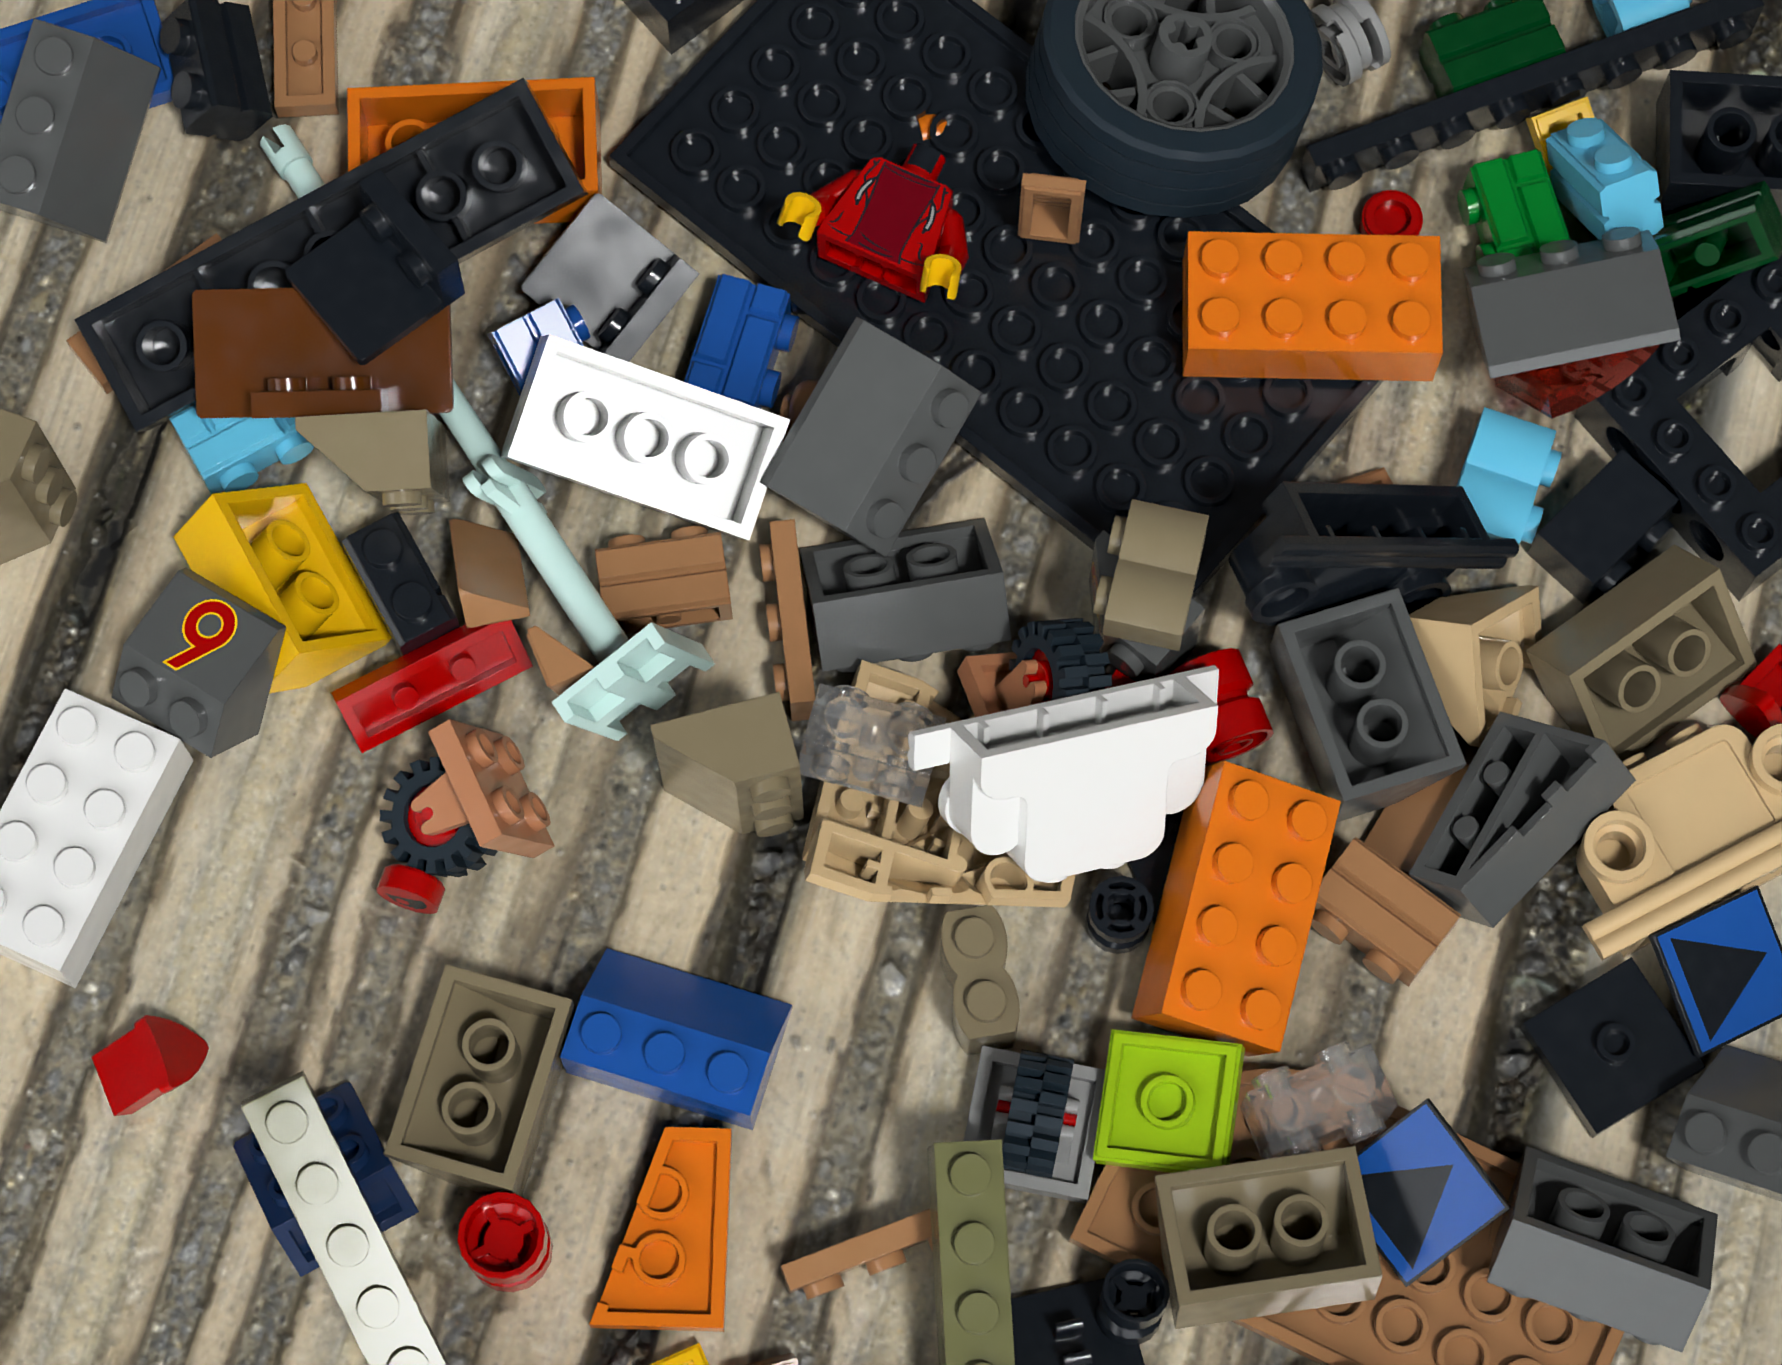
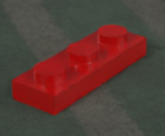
M512 620L467 628L465 624L332 691L331 694L361 753H364L533 667Z

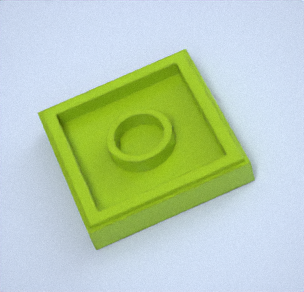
M1111 1029L1093 1160L1097 1164L1169 1173L1230 1165L1245 1054L1243 1044Z

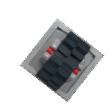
M982 1046L964 1141L1002 1139L1005 1188L1086 1204L1095 1164L1093 1154L1106 1070L1074 1064V1059L1024 1049H1021V1053Z

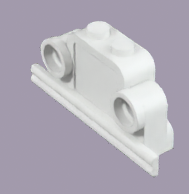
M1215 665L910 731L908 734L910 748L907 754L908 764L913 771L950 763V776L942 786L938 798V808L942 818L956 832L963 834L981 853L987 855L1007 853L1035 881L1055 883L1066 879L1068 876L1100 868H1118L1124 865L1125 862L1142 859L1153 853L1163 840L1166 814H1174L1186 809L1198 797L1204 784L1206 748L1213 741L1217 729L1219 669Z

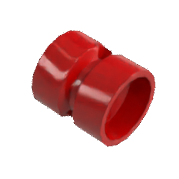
M1228 648L1204 654L1186 662L1168 674L1171 675L1212 665L1219 669L1217 729L1213 741L1206 748L1205 765L1216 764L1247 753L1269 740L1274 734L1260 698L1250 697L1247 694L1253 686V681L1239 649Z
M495 1192L482 1196L467 1208L459 1223L457 1241L463 1259L481 1283L496 1291L514 1293L530 1288L544 1276L551 1263L553 1243L549 1229L541 1214L529 1200L515 1193Z

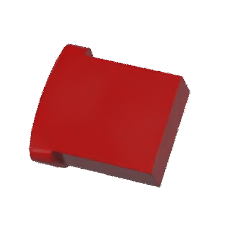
M1778 644L1740 685L1730 686L1719 697L1721 703L1732 717L1756 738L1769 727L1782 724L1781 644Z
M144 1015L134 1023V1029L92 1056L113 1115L133 1114L161 1095L171 1092L189 1081L199 1071L205 1061L209 1050L207 1042L193 1031L169 1019L151 1015Z

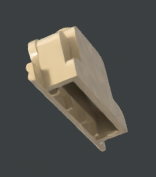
M1695 724L1671 737L1665 743L1669 750L1648 760L1644 752L1623 761V764L1636 781L1604 814H1601L1592 821L1583 835L1582 843L1576 855L1578 872L1603 915L1582 926L1602 961L1618 952H1621L1625 958L1651 944L1649 935L1751 886L1758 885L1760 887L1782 875V724L1771 726L1763 731L1753 745L1747 736L1734 726L1717 725L1703 731L1699 724Z

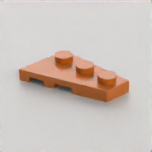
M664 1128L637 1198L635 1211L623 1242L617 1250L600 1302H597L589 1323L591 1328L725 1332L732 1153L731 1128Z

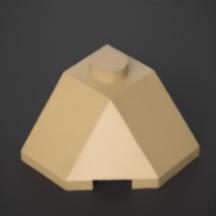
M1524 585L1440 597L1409 614L1450 723L1470 746H1481L1500 711L1515 716L1519 714L1522 702L1518 698H1513L1523 668L1533 669L1526 650L1542 639L1539 586Z

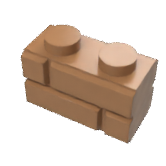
M687 526L672 531L670 534L671 539L646 542L645 537L641 535H622L609 540L607 548L595 549L601 598L625 634L640 632L651 622L664 628H673L733 619L721 532L708 533V529L703 526Z
M1355 837L1322 879L1311 926L1327 940L1340 945L1345 939L1365 954L1362 959L1363 964L1381 980L1394 984L1398 978L1409 987L1455 927L1461 914Z

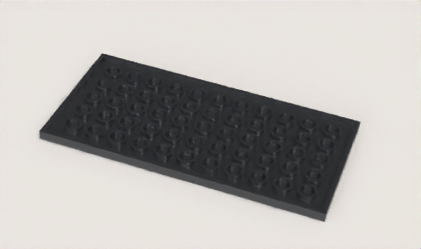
M757 0L609 155L610 166L756 283L786 290L790 294L791 310L837 347L840 346L855 318L858 317L941 364L982 392L956 436L955 441L1093 551L1095 539L1103 530L1111 535L1115 515L1128 517L1132 499L1209 515L1204 546L1192 594L1194 599L1229 559L1232 551L1265 518L1266 514L1262 508L1264 500L1283 481L1296 482L1382 384L1383 380L1183 377L1182 261L1188 231L1275 233L1240 205L1218 214L1186 218L1148 215L1110 203L1085 188L1079 243L1069 244L1020 238L1021 236H1018L1023 173L1071 176L1052 159L1035 132L1026 103V69L1033 46L973 0ZM935 114L937 116L933 119L930 126V139L923 141L918 119L925 115ZM946 121L947 124L944 131L937 136L938 126ZM916 143L925 144L936 149L946 160L936 181L948 186L953 191V209L964 219L969 254L968 261L960 275L956 298L954 300L947 299L948 289L934 285L931 286L929 295L925 303L818 257L817 231L820 225L815 227L812 237L809 241L805 242L798 238L801 229L800 224L795 222H786L783 226L777 224L786 197L793 192L811 194L852 169L863 170L870 159L874 157H881L903 166L912 146Z

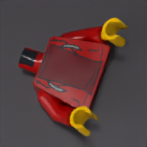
M916 143L912 146L903 166L881 157H874L870 159L863 170L852 169L811 194L802 192L789 194L784 201L777 220L779 226H783L786 222L800 224L801 229L798 238L805 242L810 240L815 227L820 225L817 231L818 257L925 303L929 295L931 286L934 285L948 289L947 299L954 300L957 296L960 275L969 258L964 219L953 209V191L948 186L936 181L946 162L945 157L936 149L921 143Z

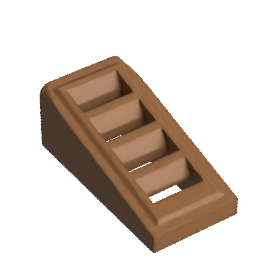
M1023 173L1018 236H1021L1020 238L1060 243H1079L1086 180L1046 174Z

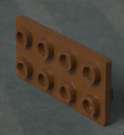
M295 288L195 290L192 293L196 413L200 418H291L427 409L430 413H449L454 409L451 304L368 364L360 365Z

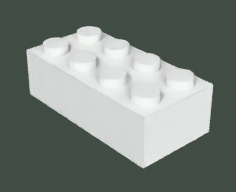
M548 334L541 336L500 457L737 539L750 540L767 487L760 483L782 445L790 419Z
M64 689L0 810V955L69 986L77 987L194 761L181 739L68 689Z

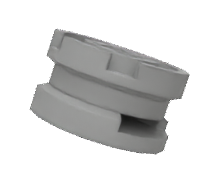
M1333 0V4L1330 6L1320 4L1310 9L1322 41L1323 70L1335 83L1342 87L1350 85L1362 77L1365 68L1373 71L1390 61V42L1385 28L1368 0Z

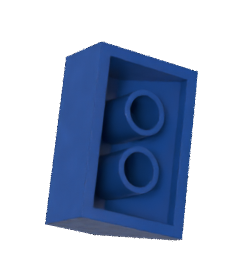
M607 948L581 994L560 1058L566 1073L753 1130L793 1006Z

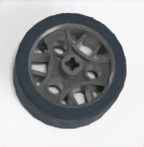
M1047 0L1026 69V103L1035 132L1052 159L1072 178L1086 180V188L1110 203L1148 215L1177 218L1218 214L1250 201L1275 181L1291 158L1314 103L1322 77V41L1312 12L1304 0ZM1106 81L1112 90H1108L1102 83ZM1227 107V108H1228L1230 111H1232L1239 119H1236V118L1232 117L1231 115H1229V114H1227L1226 112L1222 111V109H1224V108Z

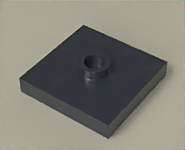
M1632 957L1527 1020L1520 1027L1592 1138L1700 1073L1705 1068L1701 1059L1695 1056L1692 1046Z

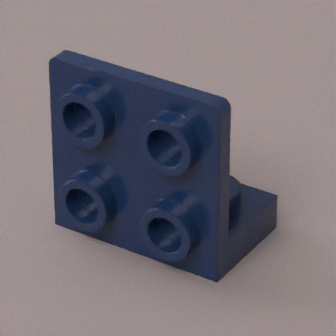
M345 1082L318 1096L317 1099L382 1231L384 1232L419 1213L390 1158L384 1155L385 1149L352 1084ZM252 1132L236 1141L233 1147L271 1230L298 1274L302 1277L317 1269L319 1265Z

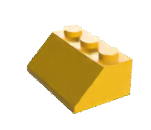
M307 483L213 493L173 536L193 572L286 626L269 693L307 687L382 648L392 639Z

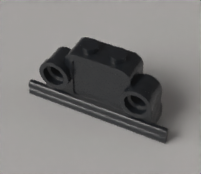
M1283 481L1262 504L1267 518L1232 551L1228 561L1246 597L1245 605L1252 619L1266 625L1277 626L1280 623L1399 588L1408 614H1411L1440 597L1449 596L1451 586L1447 577L1456 569H1501L1505 566L1507 558H1513L1518 554L1519 545L1516 539L1489 538L1463 486Z

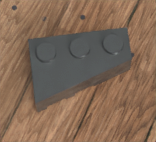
M1500 711L1410 870L1409 875L1460 913V918L1494 928L1584 835L1592 821L1601 814H1604L1636 779L1605 740Z

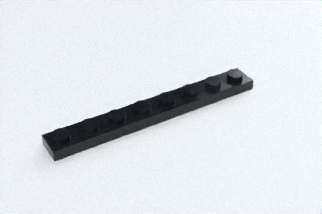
M1762 0L1707 1L1310 144L1306 147L1300 172L1309 192L1327 186L1331 190L1345 188L1358 181L1363 173L1385 166L1386 169L1392 170L1403 167L1416 159L1419 153L1440 145L1442 149L1458 147L1469 141L1476 132L1495 125H1497L1498 129L1511 128L1526 120L1525 118H1528L1531 112L1551 105L1553 108L1584 97L1587 92L1606 85L1610 89L1624 87L1639 78L1642 72L1661 65L1665 69L1679 67L1693 59L1697 52L1716 45L1720 49H1728L1739 45L1753 33V29L1765 5Z

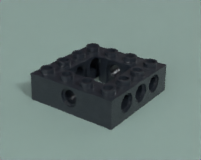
M1782 253L1779 260L1737 274L1678 319L1681 340L1641 348L1652 354L1646 362L1634 355L1628 357V360L1640 367L1613 389L1599 383L1601 379L1591 385L1604 391L1605 394L1597 398L1585 392L1574 415L1612 459L1623 449L1679 499L1668 520L1675 525L1674 529L1701 559L1720 568L1728 590L1738 601H1741L1782 569V477L1760 493L1685 408L1690 405L1696 392L1723 372L1726 376L1732 373L1742 363L1751 345L1772 365L1774 369L1771 374L1778 382L1782 380Z

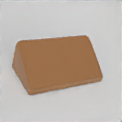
M449 519L457 585L467 628L530 616L519 541L514 533L461 519Z
M536 625L527 629V638L546 685L556 694L561 695L594 668L589 662Z
M1466 764L1461 770L1398 803L1385 807L1364 843L1410 876V870L1469 765Z

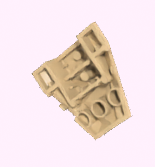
M861 660L844 704L840 724L832 737L827 752L802 854V860L806 861L804 867L805 881L868 902L1065 908L1071 900L1075 875L1068 876L1066 879L1055 883L1039 882L1031 879L1007 853L1000 855L981 853L963 834L951 828L939 812L938 798L942 786L950 776V763L913 771L909 767L907 754L910 749L908 744V734L910 731L963 719L935 702L934 700L939 691L923 680Z

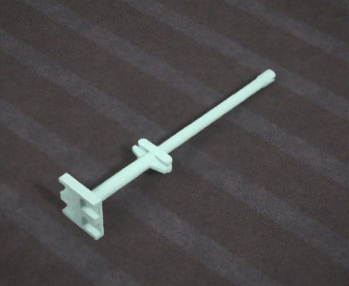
M284 124L273 127V130L284 145L282 148L268 138L262 137L260 141L261 148L280 177L289 183L298 199L325 185L312 165L313 159L290 125ZM453 379L454 409L449 413L439 414L476 469V471L472 470L462 478L465 486L477 498L497 507L599 663L554 699L552 704L565 723L619 741L628 734L620 720L640 704L654 710L661 708L676 696L668 682L691 665L706 672L715 663L701 643L653 622L648 624L630 640L628 639L547 516L548 512L542 503L537 501L538 498L546 493V489L541 481L534 474L508 462L506 458L500 457L501 450Z

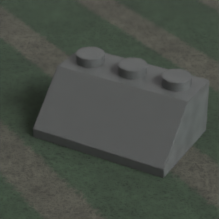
M34 18L0 123V210L107 243L161 68L95 37Z
M1636 227L1616 228L1605 232L1601 240L1577 244L1574 240L1553 241L1541 246L1538 253L1515 257L1512 253H1494L1480 258L1475 266L1463 268L1474 337L1490 379L1681 340L1660 249L1650 230L1640 231Z
M856 317L760 483L840 533L886 557L982 392L941 364L865 320Z
M985 518L902 531L886 557L855 540L799 548L814 636L823 672L830 670L856 672L861 660L870 663L896 659L916 662L938 652L956 649L981 651L992 647L997 642L1011 640L1004 574Z
M1399 588L1277 625L1269 646V652L1322 794L1341 801L1336 822L1391 806L1465 767L1464 756Z
M1725 1045L1687 1093L1666 1157L1686 1171L1782 1202V1062Z
M1526 1146L1508 1199L1512 1208L1503 1214L1494 1242L1487 1282L1502 1287L1516 1297L1532 1298L1568 1311L1572 1316L1580 1320L1596 1321L1632 1334L1635 1338L1646 1344L1662 1345L1683 1352L1711 1290L1718 1214Z

